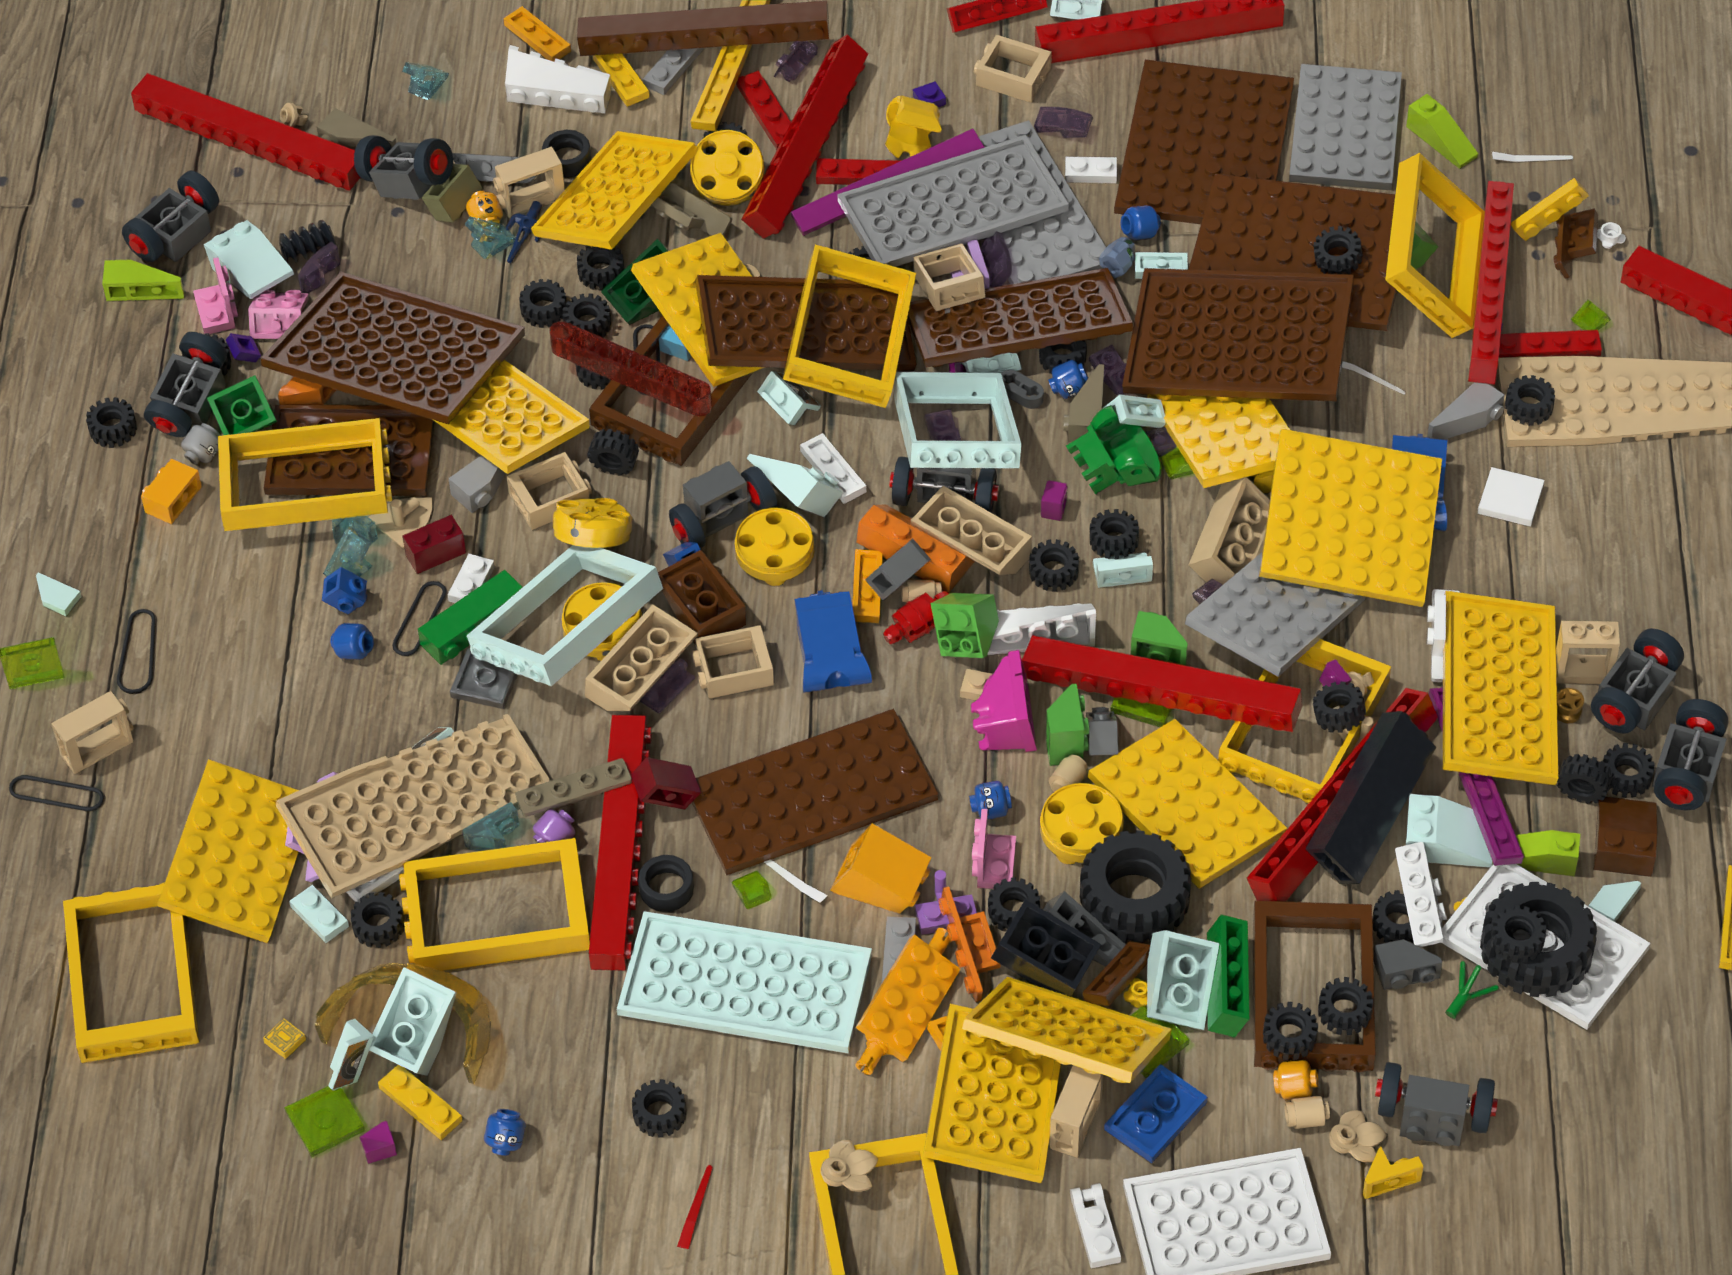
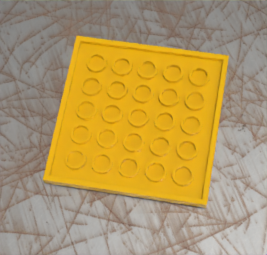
M1281 429L1259 577L1423 607L1426 596L1442 458Z

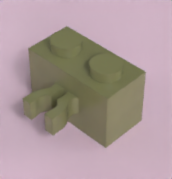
M453 163V169L447 181L440 185H432L423 195L422 199L436 221L453 223L460 218L472 194L481 191L483 187L469 165Z

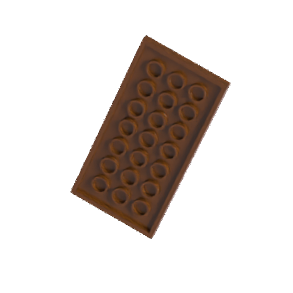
M1108 268L985 289V298L939 311L934 309L929 299L910 302L908 311L909 325L925 367H939L943 364L967 362L971 359L983 357L991 358L1005 353H1018L1034 348L1042 349L1051 345L1070 344L1074 341L1085 339L1094 340L1102 336L1121 335L1125 332L1133 331V322Z
M697 275L695 284L708 366L785 368L805 278ZM816 279L799 358L838 369L883 370L898 294L847 279ZM908 316L896 371H914L917 365Z
M891 709L697 777L696 781L701 793L692 802V805L727 876L770 859L772 860L937 801L938 793L895 710Z

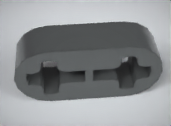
M1006 370L1001 373L1008 398L1029 409L1038 408L1042 405L1044 389L1039 383L1015 370Z

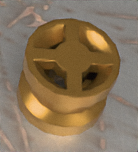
M1564 688L1557 693V719L1559 721L1570 724L1577 722L1581 718L1584 696L1580 691L1574 688Z

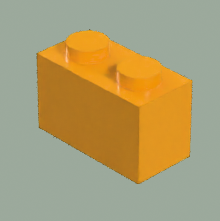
M170 459L165 467L158 471L157 477L152 483L146 486L142 492L141 499L145 513L173 524L202 488L198 470Z

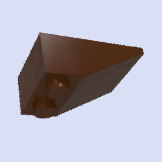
M702 550L658 572L663 587L662 592L677 619L697 632L696 638L735 631L746 625V608L744 603Z
M1605 797L1603 801L1599 800L1593 870L1651 877L1657 847V803Z

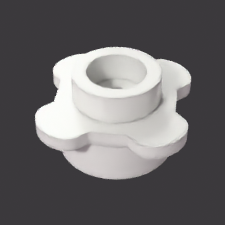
M1612 222L1603 224L1597 232V238L1602 241V246L1605 248H1612L1617 243H1624L1626 239L1625 235L1621 234V227Z

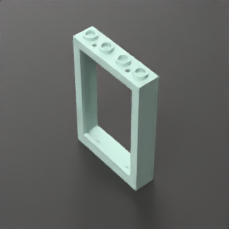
M896 372L894 400L910 468L1020 467L1021 441L1001 373ZM908 403L991 404L1001 441H917Z
M572 545L467 635L471 646L470 651L478 660H484L497 667L510 670L515 674L523 675L536 682L552 686L663 589L655 566L603 548ZM582 569L625 584L544 655L502 640L507 633Z

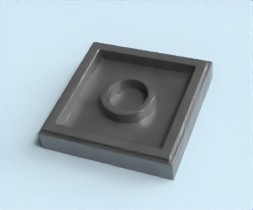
M467 649L450 690V697L504 709L518 674L505 668L497 667L484 660H478L473 656L470 649Z

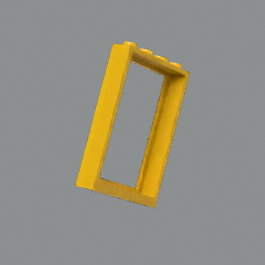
M1418 153L1399 163L1385 280L1446 334L1454 338L1473 329L1485 211L1421 153ZM1419 190L1457 223L1449 298L1411 266Z
M815 244L809 260L783 380L886 408L894 385L916 273ZM818 272L898 294L881 380L799 358Z
M380 418L218 436L220 511L224 531L388 513L387 502L392 501L391 486H386V483L391 482L389 466H385V464L390 462L388 447L383 448V445H388L387 429H381ZM372 446L375 491L240 506L238 461Z
M1322 639L1296 661L1323 672L1327 662L1336 659L1346 673L1356 672L1361 673V676L1371 672L1374 683L1367 687L1371 692L1365 701V717L1372 716L1390 681L1391 666ZM1264 669L1258 680L1276 684L1280 676L1278 677ZM1236 720L1219 749L1218 761L1231 773L1235 772L1249 778L1253 782L1263 783L1281 793H1288L1298 797L1309 804L1351 754L1360 737L1362 721H1360L1358 727L1352 726V730L1348 732L1321 784L1238 752L1253 725Z
M575 838L406 861L403 863L404 873L399 874L401 891H406L407 897L402 898L404 915H409L410 920L404 922L406 939H412V946H407L409 964L415 963L416 973L418 974L589 950L590 940ZM561 861L570 927L429 947L424 946L417 881Z
M164 883L143 888L134 887L130 890L119 892H104L100 895L75 897L63 901L76 1048L81 1063L199 1043L185 915L170 911L182 1015L87 1030L77 920L157 907Z
M927 1133L854 1145L855 1150H867L878 1158L875 1167L921 1160L945 1275H959L934 1159L923 1157ZM830 1149L809 1152V1167L830 1275H845L828 1185L824 1182L820 1171L822 1163L829 1158Z

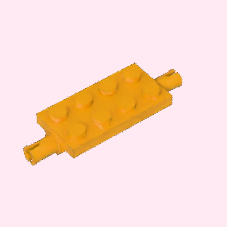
M937 928L929 944L925 943L915 934L909 938L855 1027L865 1034L867 1040V1048L855 1064L859 1070L862 1066H865L862 1071L864 1074L871 1075L880 1058L886 1054L893 1055L901 1062L908 1059L959 973L960 968L942 955L951 942L948 934L944 937L947 932L946 929Z

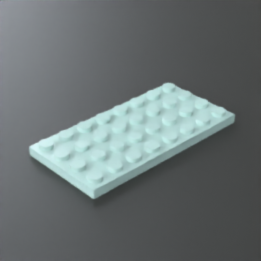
M644 911L618 1002L617 1015L849 1053L872 957V948Z

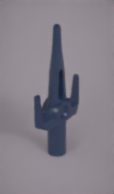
M533 201L527 215L520 213L512 215L506 230H510L515 222L519 224V230L507 259L508 263L513 261L523 242L532 231V226L538 221L536 217L542 207L540 202ZM525 232L521 241L518 242L521 233ZM535 237V241L539 242L541 237Z

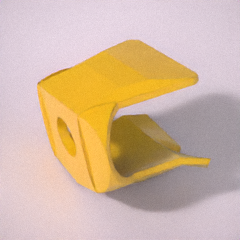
M902 95L895 97L889 103L886 111V119L890 128L885 145L889 152L896 158H900L903 152L909 153L911 157L931 148L928 135L932 131L940 133L942 130L939 122L940 111L938 107L933 103Z

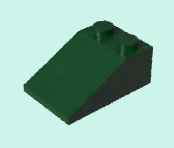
M658 238L601 291L629 325L659 311L631 271L634 263L670 251Z

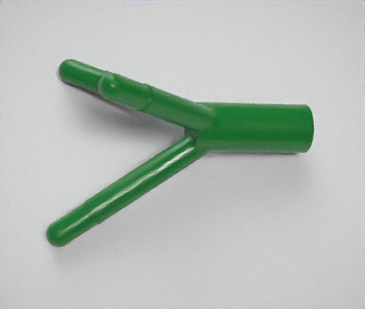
M1464 961L1460 962L1459 992L1445 1012L1450 1018L1455 1019L1468 1000L1499 989L1498 985H1493L1469 993L1481 970L1480 965L1475 967L1465 985L1466 963Z

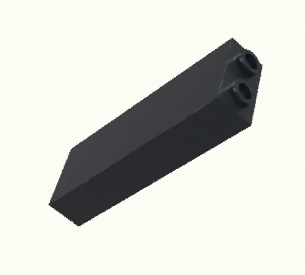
M1402 711L1382 713L1305 848L1340 884L1361 883L1436 749V746L1428 739V735L1411 721L1412 719L1408 714Z

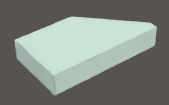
M37 573L36 578L43 606L67 616L81 598L80 591L41 573Z
M1633 881L1604 885L1588 907L1616 922L1640 890L1641 882Z

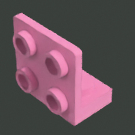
M218 257L213 258L218 285L193 291L204 334L234 329V317H238L235 302H230V300H234L232 286L230 283H225V281H229L226 265H220Z
M266 290L255 296L248 308L250 336L253 339H279L303 313V309L308 301V293H301L300 290H288L285 293H275L274 290Z
M982 809L981 819H975L972 876H977V888L993 889L996 883L1001 885V880L1006 879L1009 882L1013 878L1016 836L987 834L988 809Z

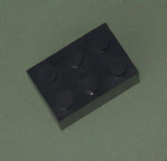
M1025 899L991 959L1036 986L1071 997L1101 944Z

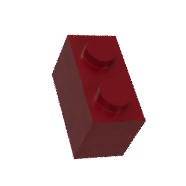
M452 514L402 535L405 555L417 574L466 554L464 534Z
M647 757L631 774L640 802L685 810L701 793L692 767L689 765Z

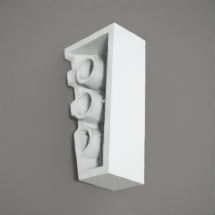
M509 46L505 81L507 102L606 113L612 93L610 74L580 65L576 68L570 67L563 60L555 59V62L540 58L541 54L531 51L530 54L519 52V47Z
M1077 603L1066 606L997 610L999 622L987 655L1007 654L1010 651L1016 650L1025 652L1032 635L1095 647L1096 609L1092 604Z

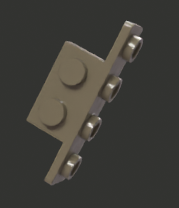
M672 181L651 204V206L657 209L656 213L667 219L671 217L676 220V226L687 231L690 228L701 229L711 236L721 233L725 237L733 220L729 215Z
M621 758L515 793L523 816L528 817L546 810L559 809L602 795V792L630 784L632 780L627 766Z

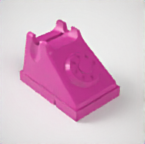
M1019 650L1010 651L1008 656L1002 658L994 674L990 675L978 700L971 704V712L979 714V717L973 720V728L979 734H985V738L979 741L980 750L1025 749L1026 752L1037 750L1028 680Z

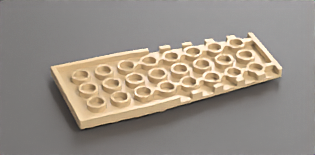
M1594 356L1506 357L1498 359L1499 390L1505 394L1503 421L1507 447L1607 444L1621 442L1622 438L1634 437L1635 441L1647 440L1649 435L1660 434L1662 439L1673 438L1674 433L1689 432V436H1699L1700 431L1715 430L1716 434L1726 433V429L1732 428V362ZM1527 375L1528 378H1531V375H1534L1536 379L1539 380L1541 377L1545 379L1544 383L1549 382L1551 384V388L1555 390V402L1552 415L1549 416L1547 421L1543 420L1542 424L1539 425L1534 422V426H1529L1528 422H1525L1523 425L1520 424V420L1516 422L1512 420V415L1508 416L1507 409H1505L1506 394L1509 384L1511 382L1514 383V379L1519 378L1522 380V376ZM1532 397L1521 398L1522 401L1529 404L1540 402Z
M505 714L502 719L489 724L485 721L479 723L477 728L465 732L462 730L453 732L451 737L439 741L437 739L427 741L425 746L413 750L411 747L401 750L399 755L390 758L384 756L352 767L277 800L276 807L331 898H334L404 866L403 863L406 861L420 858L518 803L515 796L516 792L549 782V778L511 717Z

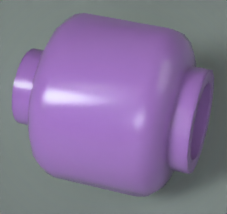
M562 809L559 813L554 810H547L534 824L533 831L535 835L533 838L538 843L572 839L575 835V829L571 825L574 819Z

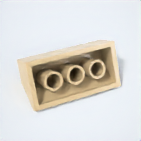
M1247 477L1221 485L1189 562V566L1207 583L1218 586L1224 585L1263 551L1270 500Z
M944 485L911 519L912 525L999 575L1016 574L1029 560L1030 553L1032 554L1031 535Z
M652 604L585 678V697L606 711H631L691 644L698 633Z

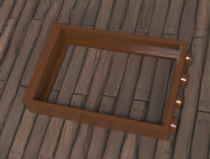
M662 315L590 406V424L599 431L602 429L606 432L608 429H612L613 432L621 431L622 435L627 434L629 439H634L636 441L635 444H638L639 448L643 451L651 452L662 457L667 462H673L682 466L752 373L718 385L677 438L611 409V406L659 345V338L669 326V323Z
M1254 901V1067L1275 1069L1282 1062L1297 1061L1293 1060V1055H1289L1288 1060L1283 1059L1282 1053L1278 1057L1274 1056V1049L1269 1052L1266 1048L1267 1043L1264 1044L1263 1028L1267 1014L1266 927L1360 930L1361 985L1365 984L1367 986V992L1371 991L1373 999L1371 1019L1366 1028L1362 1026L1363 1045L1316 1043L1312 1052L1308 1050V1055L1304 1058L1299 1053L1298 1060L1308 1061L1311 1069H1322L1324 1071H1373L1376 1053L1372 904Z

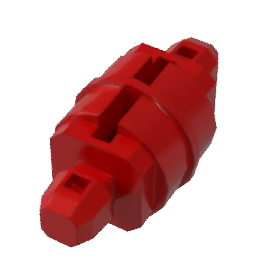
M942 591L932 598L925 592L913 600L907 601L904 606L896 610V613L892 615L895 625L892 624L884 631L883 636L889 644H895L904 637L911 643L925 634H929L935 628L931 603L949 593Z

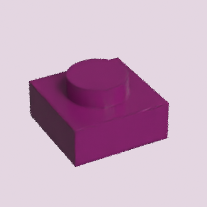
M1335 659L1327 662L1319 681L1322 683V686L1327 685L1330 687L1331 683L1336 682V685H1339L1340 682H1346V685H1348L1352 679Z

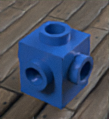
M340 567L324 578L322 601L341 612L350 614L365 603L367 599V581Z

